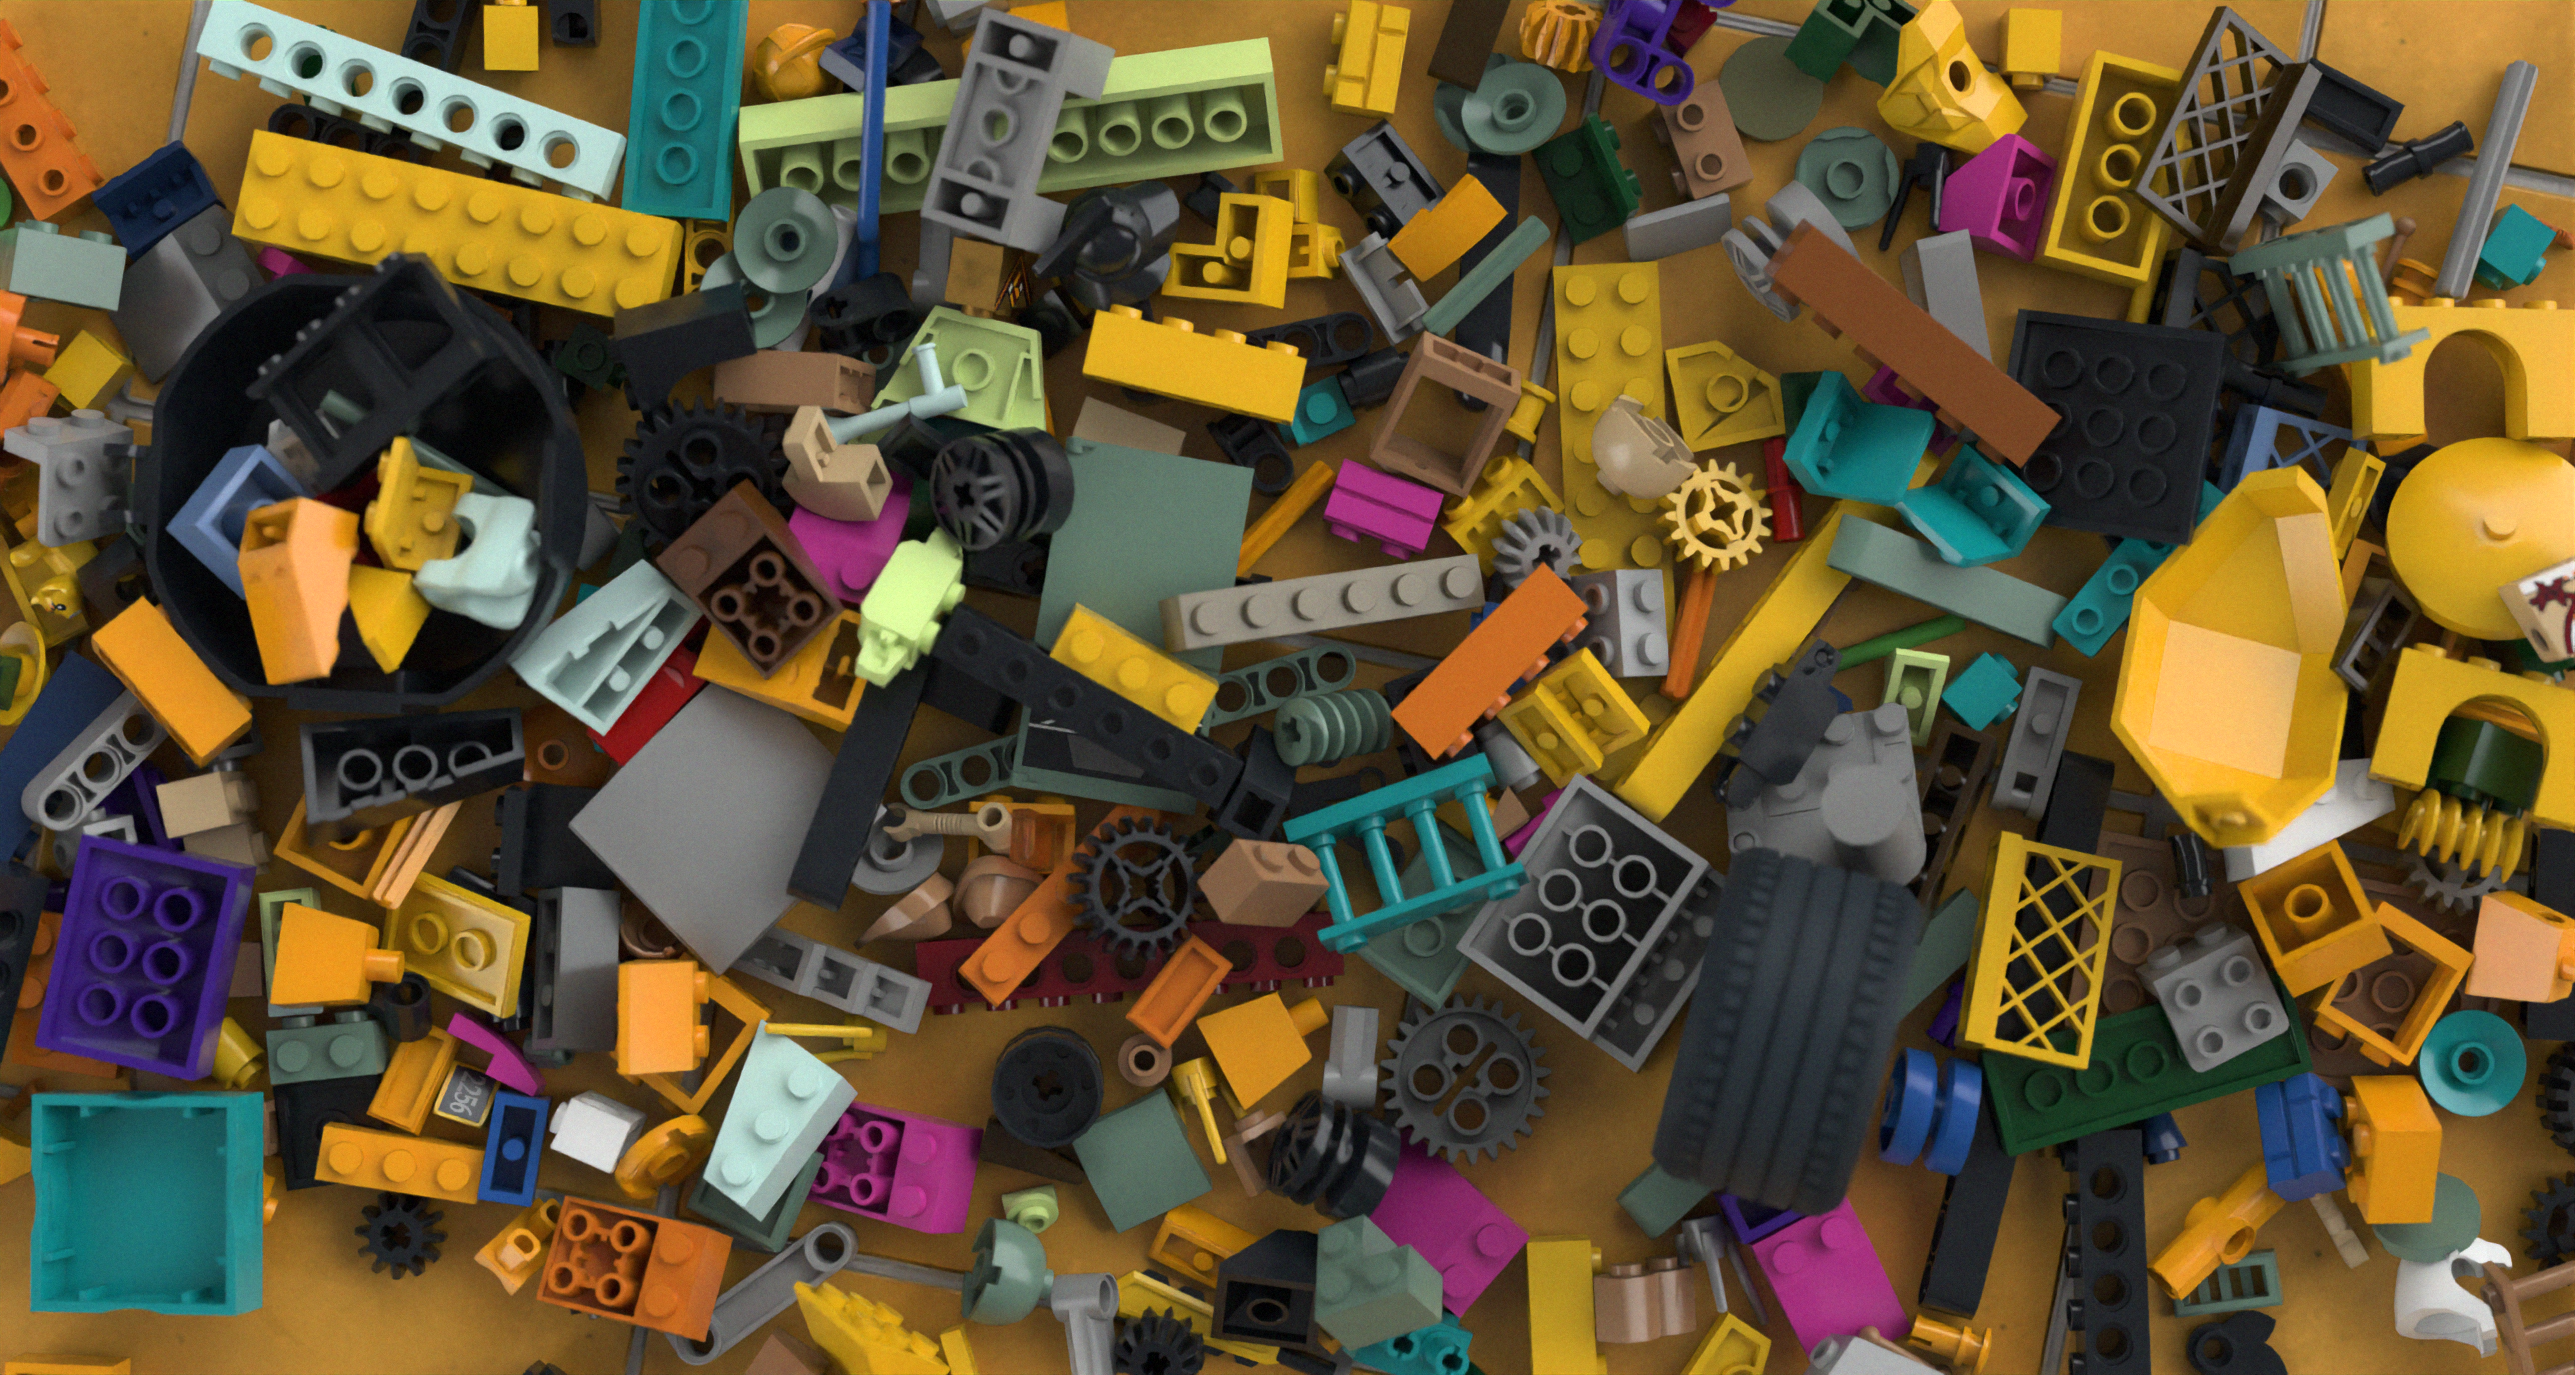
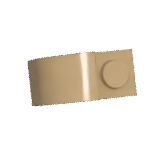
M800 406L790 428L785 432L782 443L785 456L791 461L782 481L786 491L800 505L826 518L843 521L877 520L893 485L877 445H837L820 406Z

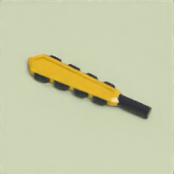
M1150 1268L1143 1272L1134 1269L1116 1279L1119 1289V1306L1116 1316L1124 1318L1125 1323L1132 1315L1141 1318L1143 1311L1149 1306L1159 1316H1163L1165 1310L1172 1306L1174 1319L1179 1321L1191 1316L1193 1323L1191 1331L1203 1333L1204 1343L1202 1351L1219 1356L1224 1352H1228L1234 1355L1236 1363L1251 1368L1258 1363L1265 1365L1281 1364L1307 1375H1334L1337 1363L1303 1350L1211 1338L1214 1304L1212 1305L1205 1301L1203 1292L1187 1285L1179 1289L1171 1286L1167 1276Z

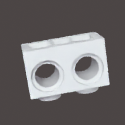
M590 1089L580 1095L571 1097L568 1103L561 1102L549 1128L550 1132L556 1134L550 1148L607 1173H611L616 1170L620 1159L630 1147L637 1142L648 1114Z

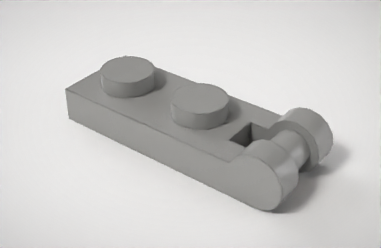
M2028 666L2022 685L2023 690L2020 692L2018 699L2019 706L2015 710L1998 772L1989 793L1988 808L2002 812L2006 808H2011L2023 812V818L2036 822L2041 821L2083 680L2036 666ZM2017 773L2034 777L2029 792L2013 787Z

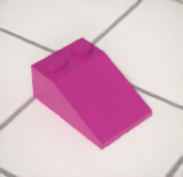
M888 466L886 468L893 481V485L877 520L843 521L830 519L818 515L797 503L789 523V527L843 607L858 614H861V605L895 550L903 542L920 490L919 487Z
M1407 1127L1400 1134V1155L1393 1179L1382 1201L1369 1219L1398 1247L1407 1244L1412 1246L1443 1276L1442 1303L1460 1318L1530 1237L1519 1223L1454 1166L1447 1165V1160L1438 1152L1431 1159L1426 1158L1428 1144L1424 1140L1413 1147H1409L1408 1143L1413 1130Z
M1845 1197L1839 1209L1820 1217L1803 1215L1747 1243L1808 1360L1815 1346L1822 1339L1829 1337L1831 1333L1859 1338L1861 1329L1871 1325L1878 1329L1880 1336L1892 1341L1912 1330L1877 1254L1847 1197Z

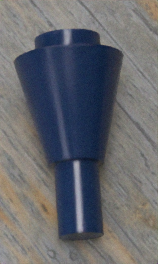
M2170 1111L2137 1121V1128L2142 1129L2143 1157L2147 1156L2149 1166L2181 1159L2179 1149L2189 1145Z

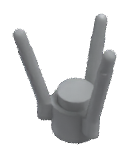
M1716 1213L1682 1220L1683 1233L1674 1235L1677 1249V1265H1689V1253H1692L1694 1262L1706 1261L1717 1310L1720 1313H1725L1728 1306L1718 1258L1725 1257L1724 1246L1760 1325H1767L1769 1318L1762 1305L1763 1303L1737 1248L1729 1225L1723 1224L1722 1214Z

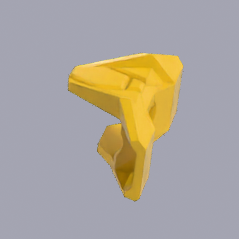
M1927 0L1915 17L1901 27L1897 75L1877 102L1879 112L1888 125L1896 130L1975 156L2006 133L2016 134L2029 116L1998 72L1990 73L1984 68L1967 43L1963 18L1950 0ZM1953 86L1963 89V91L1960 92L1956 90Z

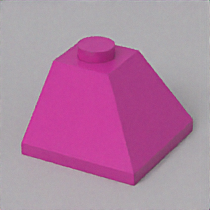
M2006 133L1946 178L1942 195L1940 226L1935 231L1943 235L1968 229L1972 248L2024 263L2034 264L2032 261L2058 161L2017 134Z

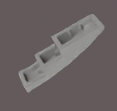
M776 925L730 966L793 993L815 998L849 1013L863 1015L911 1034H916L933 985L930 982Z

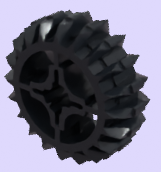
M1131 816L1121 817L1118 822V831L1110 822L1099 826L1102 841L1093 835H1088L1083 839V844L1091 856L1080 852L1072 855L1071 861L1083 869L1082 873H1069L1065 877L1066 883L1079 885V893L1066 896V903L1068 905L1081 903L1083 912L1076 914L1072 918V922L1074 925L1091 922L1092 926L1084 937L1089 943L1095 942L1105 935L1102 944L1103 953L1107 955L1113 954L1121 943V956L1123 960H1133L1138 948L1144 960L1155 959L1157 946L1165 954L1176 950L1173 936L1181 941H1187L1192 937V933L1184 921L1195 924L1202 922L1204 916L1192 906L1193 903L1208 902V898L1203 891H1196V883L1205 874V871L1194 873L1191 866L1202 859V854L1199 851L1186 855L1183 853L1182 850L1188 845L1190 840L1186 834L1179 835L1170 841L1173 831L1171 823H1161L1154 833V822L1151 816L1141 817L1137 828ZM1126 844H1134L1147 847L1156 852L1157 855L1153 860L1145 862L1141 867H1137L1128 859L1121 860L1114 852ZM1103 866L1106 868L1104 874L1112 883L1113 888L1112 897L1105 905V908L1099 892V880ZM1169 871L1172 873L1175 885V895L1171 909L1169 908L1171 902L1166 898L1162 889L1163 879ZM1147 876L1143 880L1146 888L1140 889L1146 891V895L1128 900L1131 897L1129 888L1134 887L1128 885L1129 880ZM1134 909H1138L1147 917L1154 916L1160 924L1154 929L1142 933L1128 930L1117 924V921L1122 916L1129 915Z

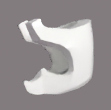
M2476 1237L2471 1246L2458 1254V1249L2451 1253L2445 1254V1260L2426 1263L2410 1262L2401 1259L2397 1270L2394 1297L2395 1326L2399 1335L2413 1339H2448L2474 1345L2480 1350L2481 1358L2495 1355L2497 1351L2495 1338L2498 1335L2493 1313L2489 1305L2465 1291L2455 1282V1279L2465 1275L2475 1276L2476 1278L2484 1277L2482 1263L2491 1260L2498 1268L2504 1267L2510 1270L2513 1268L2507 1249L2499 1244L2487 1242Z

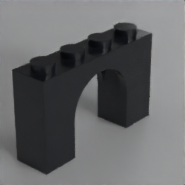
M741 281L615 312V334L607 336L610 354L615 367L625 366L629 378L623 381L630 410L632 412L640 410L644 422L652 427L655 425L653 420L654 408L658 407L667 416L673 415V408L668 401V396L676 383L685 375L705 366L757 354L755 324ZM780 414L764 418V428L760 435L774 431L778 434V445L772 451L784 450L782 443L785 432L789 429L785 415ZM706 438L694 439L687 445L690 450L696 453H707L715 447L714 443ZM668 451L666 453L667 456L674 457L677 460L681 461L680 456L677 455L674 451ZM788 460V463L780 469L788 470L791 461ZM739 472L730 476L728 481L737 486L746 478L753 483L755 478L748 473ZM663 475L656 478L657 486L660 490H671L679 484L671 476ZM694 476V484H695V485L698 486L701 482H703V481L698 480V479ZM709 477L705 482L713 487V478Z

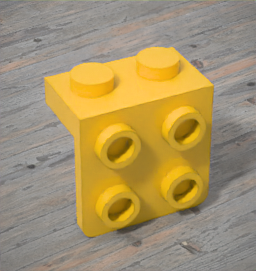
M396 437L392 451L385 450L380 460L378 480L380 483H383L379 501H371L368 507L365 532L371 534L374 550L378 552L387 571L416 577L422 565L429 559L450 560L458 557L464 532L461 531L460 525L451 516V513L463 494L474 493L476 482L472 475L420 466L409 439Z

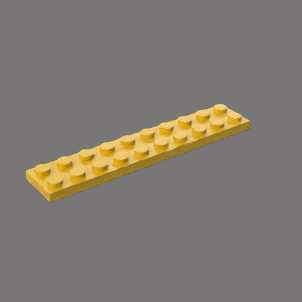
M1658 261L1553 266L1551 270L1563 504L1566 506L1563 509V513L1571 521V525H1573L1571 530L1579 534L1583 542L1574 550L1580 555L1582 564L1569 566L1567 572L1572 577L1612 570L1662 569L1669 649L1676 620L1672 545L1664 546L1662 541L1671 532L1669 527L1659 526L1656 521L1662 515L1668 513V510L1658 504L1660 497L1640 499L1631 496L1625 491L1620 496H1617L1606 489L1596 476L1600 467L1593 458L1591 438L1596 422L1619 395L1630 396L1645 405L1638 412L1641 416L1653 421L1658 415L1666 422ZM1662 676L1614 679L1651 724L1645 737L1605 756L1601 768L1589 774L1596 786L1602 790H1613L1617 780L1679 702L1660 695L1659 687Z

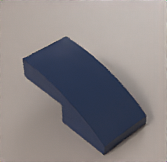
M891 13L889 17L886 77L911 57L925 39V36ZM868 15L859 18L851 36L826 46L818 62V65L860 93L864 91Z

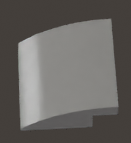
M711 682L594 796L569 823L568 827L718 979L801 901L799 898L786 894V890L836 758L792 713ZM882 804L872 829L888 811Z
M1576 773L1514 862H1522L1531 883L1519 886L1520 893L1511 898L1492 902L1488 899L1455 948L1586 1040L1594 1043L1629 1069L1639 1074L1695 993L1727 877L1713 869L1708 861L1591 781Z

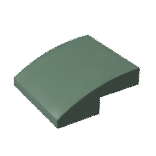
M1163 1087L1098 1117L1087 1133L1072 1142L1083 1169L1118 1234L1213 1190L1212 1178L1188 1140L1187 1127Z

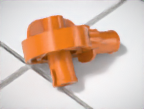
M0 289V384L3 385L5 380L10 379L17 365L23 367L26 361L45 365V367L51 369L55 359L54 354H56L60 335H52L22 326L28 297Z

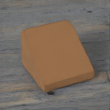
M1509 786L1504 790L1491 819L1500 847L1505 844V838L1534 819L1518 795Z

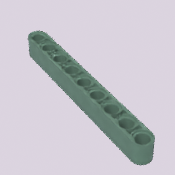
M1331 643L1221 674L1218 677V686L1220 687L1226 682L1240 684L1246 692V701L1240 710L1226 712L1218 707L1215 694L1210 728L1278 709L1288 699L1337 692L1347 687L1353 680L1356 672V660L1352 652L1345 646ZM1334 652L1340 654L1346 660L1348 671L1342 680L1330 683L1324 681L1319 676L1317 663L1323 655ZM1279 667L1290 669L1297 678L1295 691L1291 695L1282 698L1272 695L1266 687L1268 674ZM1019 733L913 764L903 773L900 782L901 793L905 801L918 809H931L1010 787L1011 785L1008 783L1010 771L1013 769L1014 751L1017 746ZM975 755L984 757L991 766L990 778L981 786L971 785L963 775L965 762ZM923 770L932 771L940 781L939 793L929 801L921 800L913 791V780Z
M1966 886L1957 890L1935 909L1921 945H1916L1898 1022L1969 960L1979 900ZM1654 1161L1618 1195L1616 1201L1651 1240H1654L1674 1225L1713 1189L1695 1184V1178L1692 1177L1690 1182L1672 1178L1665 1174L1656 1161Z

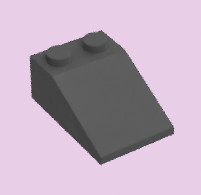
M217 204L169 233L124 271L118 310L107 312L150 382L154 385L168 377L186 348L207 324L228 306L252 290L269 283L268 281L272 276L268 269L255 262L259 254L253 244L231 234L235 219L234 214Z

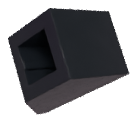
M1255 723L1239 752L1244 765L1219 809L1216 810L1210 807L1205 817L1245 840L1268 842L1289 803L1298 765L1291 766L1284 763L1277 753L1273 732Z

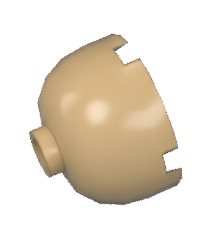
M1619 395L1607 407L1595 424L1591 438L1593 458L1600 467L1596 476L1606 489L1617 496H1620L1625 491L1636 498L1655 499L1671 493L1683 484L1697 469V464L1690 463L1694 458L1693 453L1681 437L1657 415L1652 421L1638 414L1645 405L1627 395Z

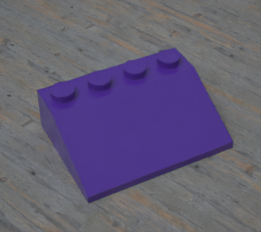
M82 834L35 1046L191 1081L211 1075L257 866L204 854Z

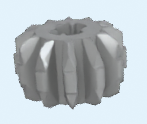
M1539 505L1534 513L1527 508H1519L1518 521L1514 524L1509 520H1501L1506 534L1504 537L1491 539L1493 547L1499 551L1491 561L1493 567L1502 573V581L1509 588L1516 589L1543 562L1563 582L1572 583L1570 573L1567 570L1569 566L1582 564L1580 555L1574 550L1583 542L1580 539V535L1571 530L1573 525H1571V521L1561 513L1554 515L1551 509Z

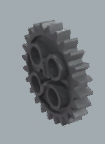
M1455 993L1452 1008L1446 1009L1444 1004H1442L1438 1011L1433 1010V1014L1430 1016L1421 1008L1416 1007L1413 1014L1417 1025L1413 1027L1406 1022L1400 1021L1397 1026L1400 1034L1405 1039L1404 1042L1391 1039L1387 1041L1386 1048L1395 1054L1397 1058L1381 1060L1380 1069L1393 1074V1078L1379 1083L1380 1091L1394 1093V1098L1384 1104V1112L1400 1111L1402 1116L1396 1121L1394 1127L1399 1129V1131L1407 1127L1413 1130L1408 1143L1409 1147L1417 1145L1423 1139L1429 1144L1426 1158L1431 1159L1441 1148L1446 1150L1447 1165L1450 1166L1453 1165L1458 1152H1465L1470 1167L1475 1166L1478 1151L1482 1150L1491 1162H1495L1498 1158V1144L1501 1143L1507 1150L1514 1152L1517 1149V1144L1513 1133L1516 1132L1529 1138L1533 1130L1525 1121V1118L1541 1120L1545 1113L1533 1102L1534 1100L1548 1099L1551 1093L1545 1087L1537 1085V1081L1543 1080L1551 1074L1550 1068L1536 1066L1535 1061L1545 1055L1547 1050L1545 1047L1530 1048L1528 1043L1535 1035L1536 1029L1530 1028L1519 1032L1516 1028L1522 1015L1519 1011L1507 1020L1501 1017L1503 1001L1501 1000L1488 1011L1483 1009L1482 994H1477L1472 1007H1465L1461 994ZM1465 1030L1473 1036L1476 1043L1475 1050L1467 1055H1458L1448 1047L1447 1036L1453 1031ZM1489 1043H1494L1497 1050L1481 1066L1474 1077L1473 1084L1477 1088L1474 1090L1470 1086L1464 1087L1441 1116H1435L1433 1109L1452 1089L1457 1076L1453 1071L1457 1070L1462 1074L1466 1072L1482 1050ZM1496 1064H1506L1515 1072L1516 1084L1509 1089L1496 1088L1489 1081L1488 1069ZM1431 1070L1441 1078L1442 1089L1437 1094L1431 1096L1423 1095L1414 1087L1413 1076L1419 1071ZM1472 1104L1476 1106L1483 1117L1482 1125L1473 1130L1461 1128L1454 1118V1110L1459 1105Z

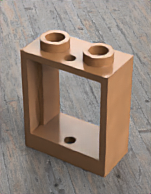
M1424 331L1371 433L1369 458L1376 461L1381 468L1390 473L1408 474L1424 481L1430 489L1442 494L1453 493L1466 499L1521 396V372ZM1423 375L1489 403L1460 459L1394 431Z
M757 350V354L713 364L710 369L709 381L711 390L714 393L713 402H716L719 396L724 397L725 405L737 407L742 403L747 411L796 415L800 406H820L821 410L828 416L850 417L871 411V404L874 401L877 366L834 353Z

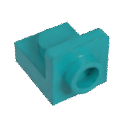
M1334 374L1301 389L1293 425L1288 426L1276 423V426L1284 442L1286 443L1294 439L1300 450L1355 425L1356 420Z

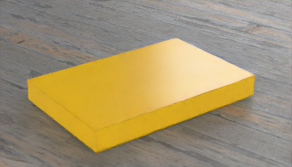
M421 871L399 908L395 911L386 909L380 949L404 952V972L420 974L428 980L431 988L504 1019L516 1013L531 916Z

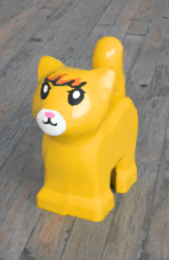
M37 536L23 550L13 551L10 554V562L14 566L28 567L43 556L44 560L57 574V576L51 577L42 584L38 592L31 599L30 604L32 606L41 605L47 612L60 614L67 619L77 616L82 611V601L85 594L76 571L100 553L93 544L99 541V538L51 548L41 544Z

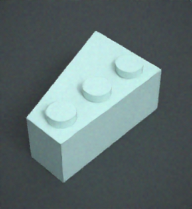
M641 559L545 628L539 638L511 666L530 686L604 736L703 615V612L675 582L644 559Z
M763 1019L760 1021L703 1176L719 1192L760 1222L858 1094L840 1074L785 1035L767 1034L764 1031V1027L768 1023Z

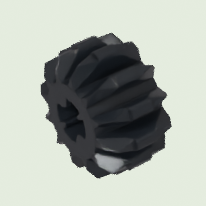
M388 1191L377 1196L379 1208L367 1205L361 1211L363 1217L370 1224L360 1225L355 1228L356 1236L369 1238L370 1242L358 1250V1255L366 1257L372 1253L376 1254L377 1258L371 1268L375 1273L383 1271L390 1263V1274L394 1280L403 1278L407 1268L414 1276L423 1274L426 1271L424 1260L435 1263L442 1256L432 1243H441L448 1239L446 1231L433 1229V1224L445 1217L443 1211H435L430 1215L425 1212L430 1205L431 1197L421 1196L413 1204L412 1194L398 1192L396 1200ZM404 1223L410 1229L405 1236H411V1240L398 1244L393 1238L398 1232L392 1231V1227Z
M1149 1306L1143 1311L1141 1318L1132 1315L1126 1321L1123 1332L1117 1337L1114 1347L1116 1349L1115 1353L1119 1355L1116 1362L1117 1372L1129 1375H1197L1199 1370H1202L1205 1361L1204 1351H1202L1204 1343L1203 1333L1191 1331L1193 1325L1191 1316L1179 1321L1174 1319L1172 1306L1165 1310L1163 1316H1159Z

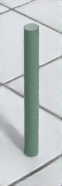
M329 389L319 406L351 426H354L370 412L332 389ZM413 436L409 438L420 466L472 475L476 482L474 489L476 494L494 498H519Z

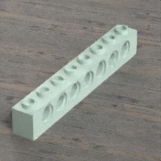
M244 0L213 1L195 51L211 61L208 70L224 77L240 81L242 73L261 79L259 88L272 94L290 99L292 91H296L310 96L309 106L340 117L344 108L362 115L359 123L368 128L389 135L393 126L412 133L409 141L436 152H441L443 144L462 150L460 159L467 163L491 170L493 162L513 168L510 177L528 185L541 188L543 180L563 186L560 195L591 203L594 198L609 203L627 152L628 140L622 134ZM270 37L272 40L271 53L261 61H253L251 50L254 43L260 38ZM312 55H321L323 66L320 73L314 78L303 79L301 74L303 62ZM361 73H371L373 76L371 90L364 96L353 97L351 85L355 77ZM414 90L422 91L424 102L421 109L414 114L404 115L401 110V102L404 96ZM463 108L473 109L474 122L472 126L462 133L453 132L451 128L453 115ZM522 126L525 131V138L521 146L512 151L503 150L501 145L503 133L509 127ZM561 144H573L575 147L573 162L562 169L553 168L551 155L554 149Z

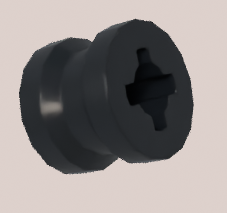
M1206 171L1201 173V183L1195 192H1188L1181 203L1198 218L1217 230L1221 192L1244 193L1217 172Z

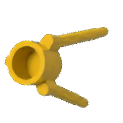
M845 1014L844 1026L768 1023L765 1025L764 1031L767 1034L790 1036L842 1037L843 1046H854L852 1048L812 1054L821 1062L827 1064L851 1059L873 1060V1053H886L888 1025L863 1015Z
M1206 1055L1170 1068L1174 1081L1166 1084L1172 1103L1185 1125L1186 1117L1183 1097H1185L1188 1107L1197 1104L1217 1163L1224 1164L1227 1160L1208 1102L1209 1099L1218 1097L1215 1086L1219 1089L1237 1120L1248 1115V1113L1242 1108L1220 1065L1213 1067L1210 1056Z

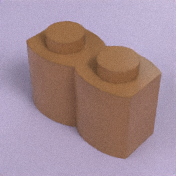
M1657 1255L1645 1257V1266L1642 1267L1640 1262L1609 1264V1273L1594 1276L1597 1341L1622 1344L1654 1340L1661 1336L1689 1333L1697 1329L1693 1266L1677 1265V1256Z

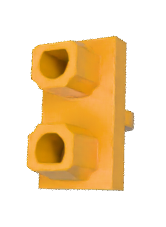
M538 1197L531 1207H527L474 1257L480 1265L489 1268L498 1276L505 1290L511 1296L546 1264L562 1208L553 1198L544 1203Z

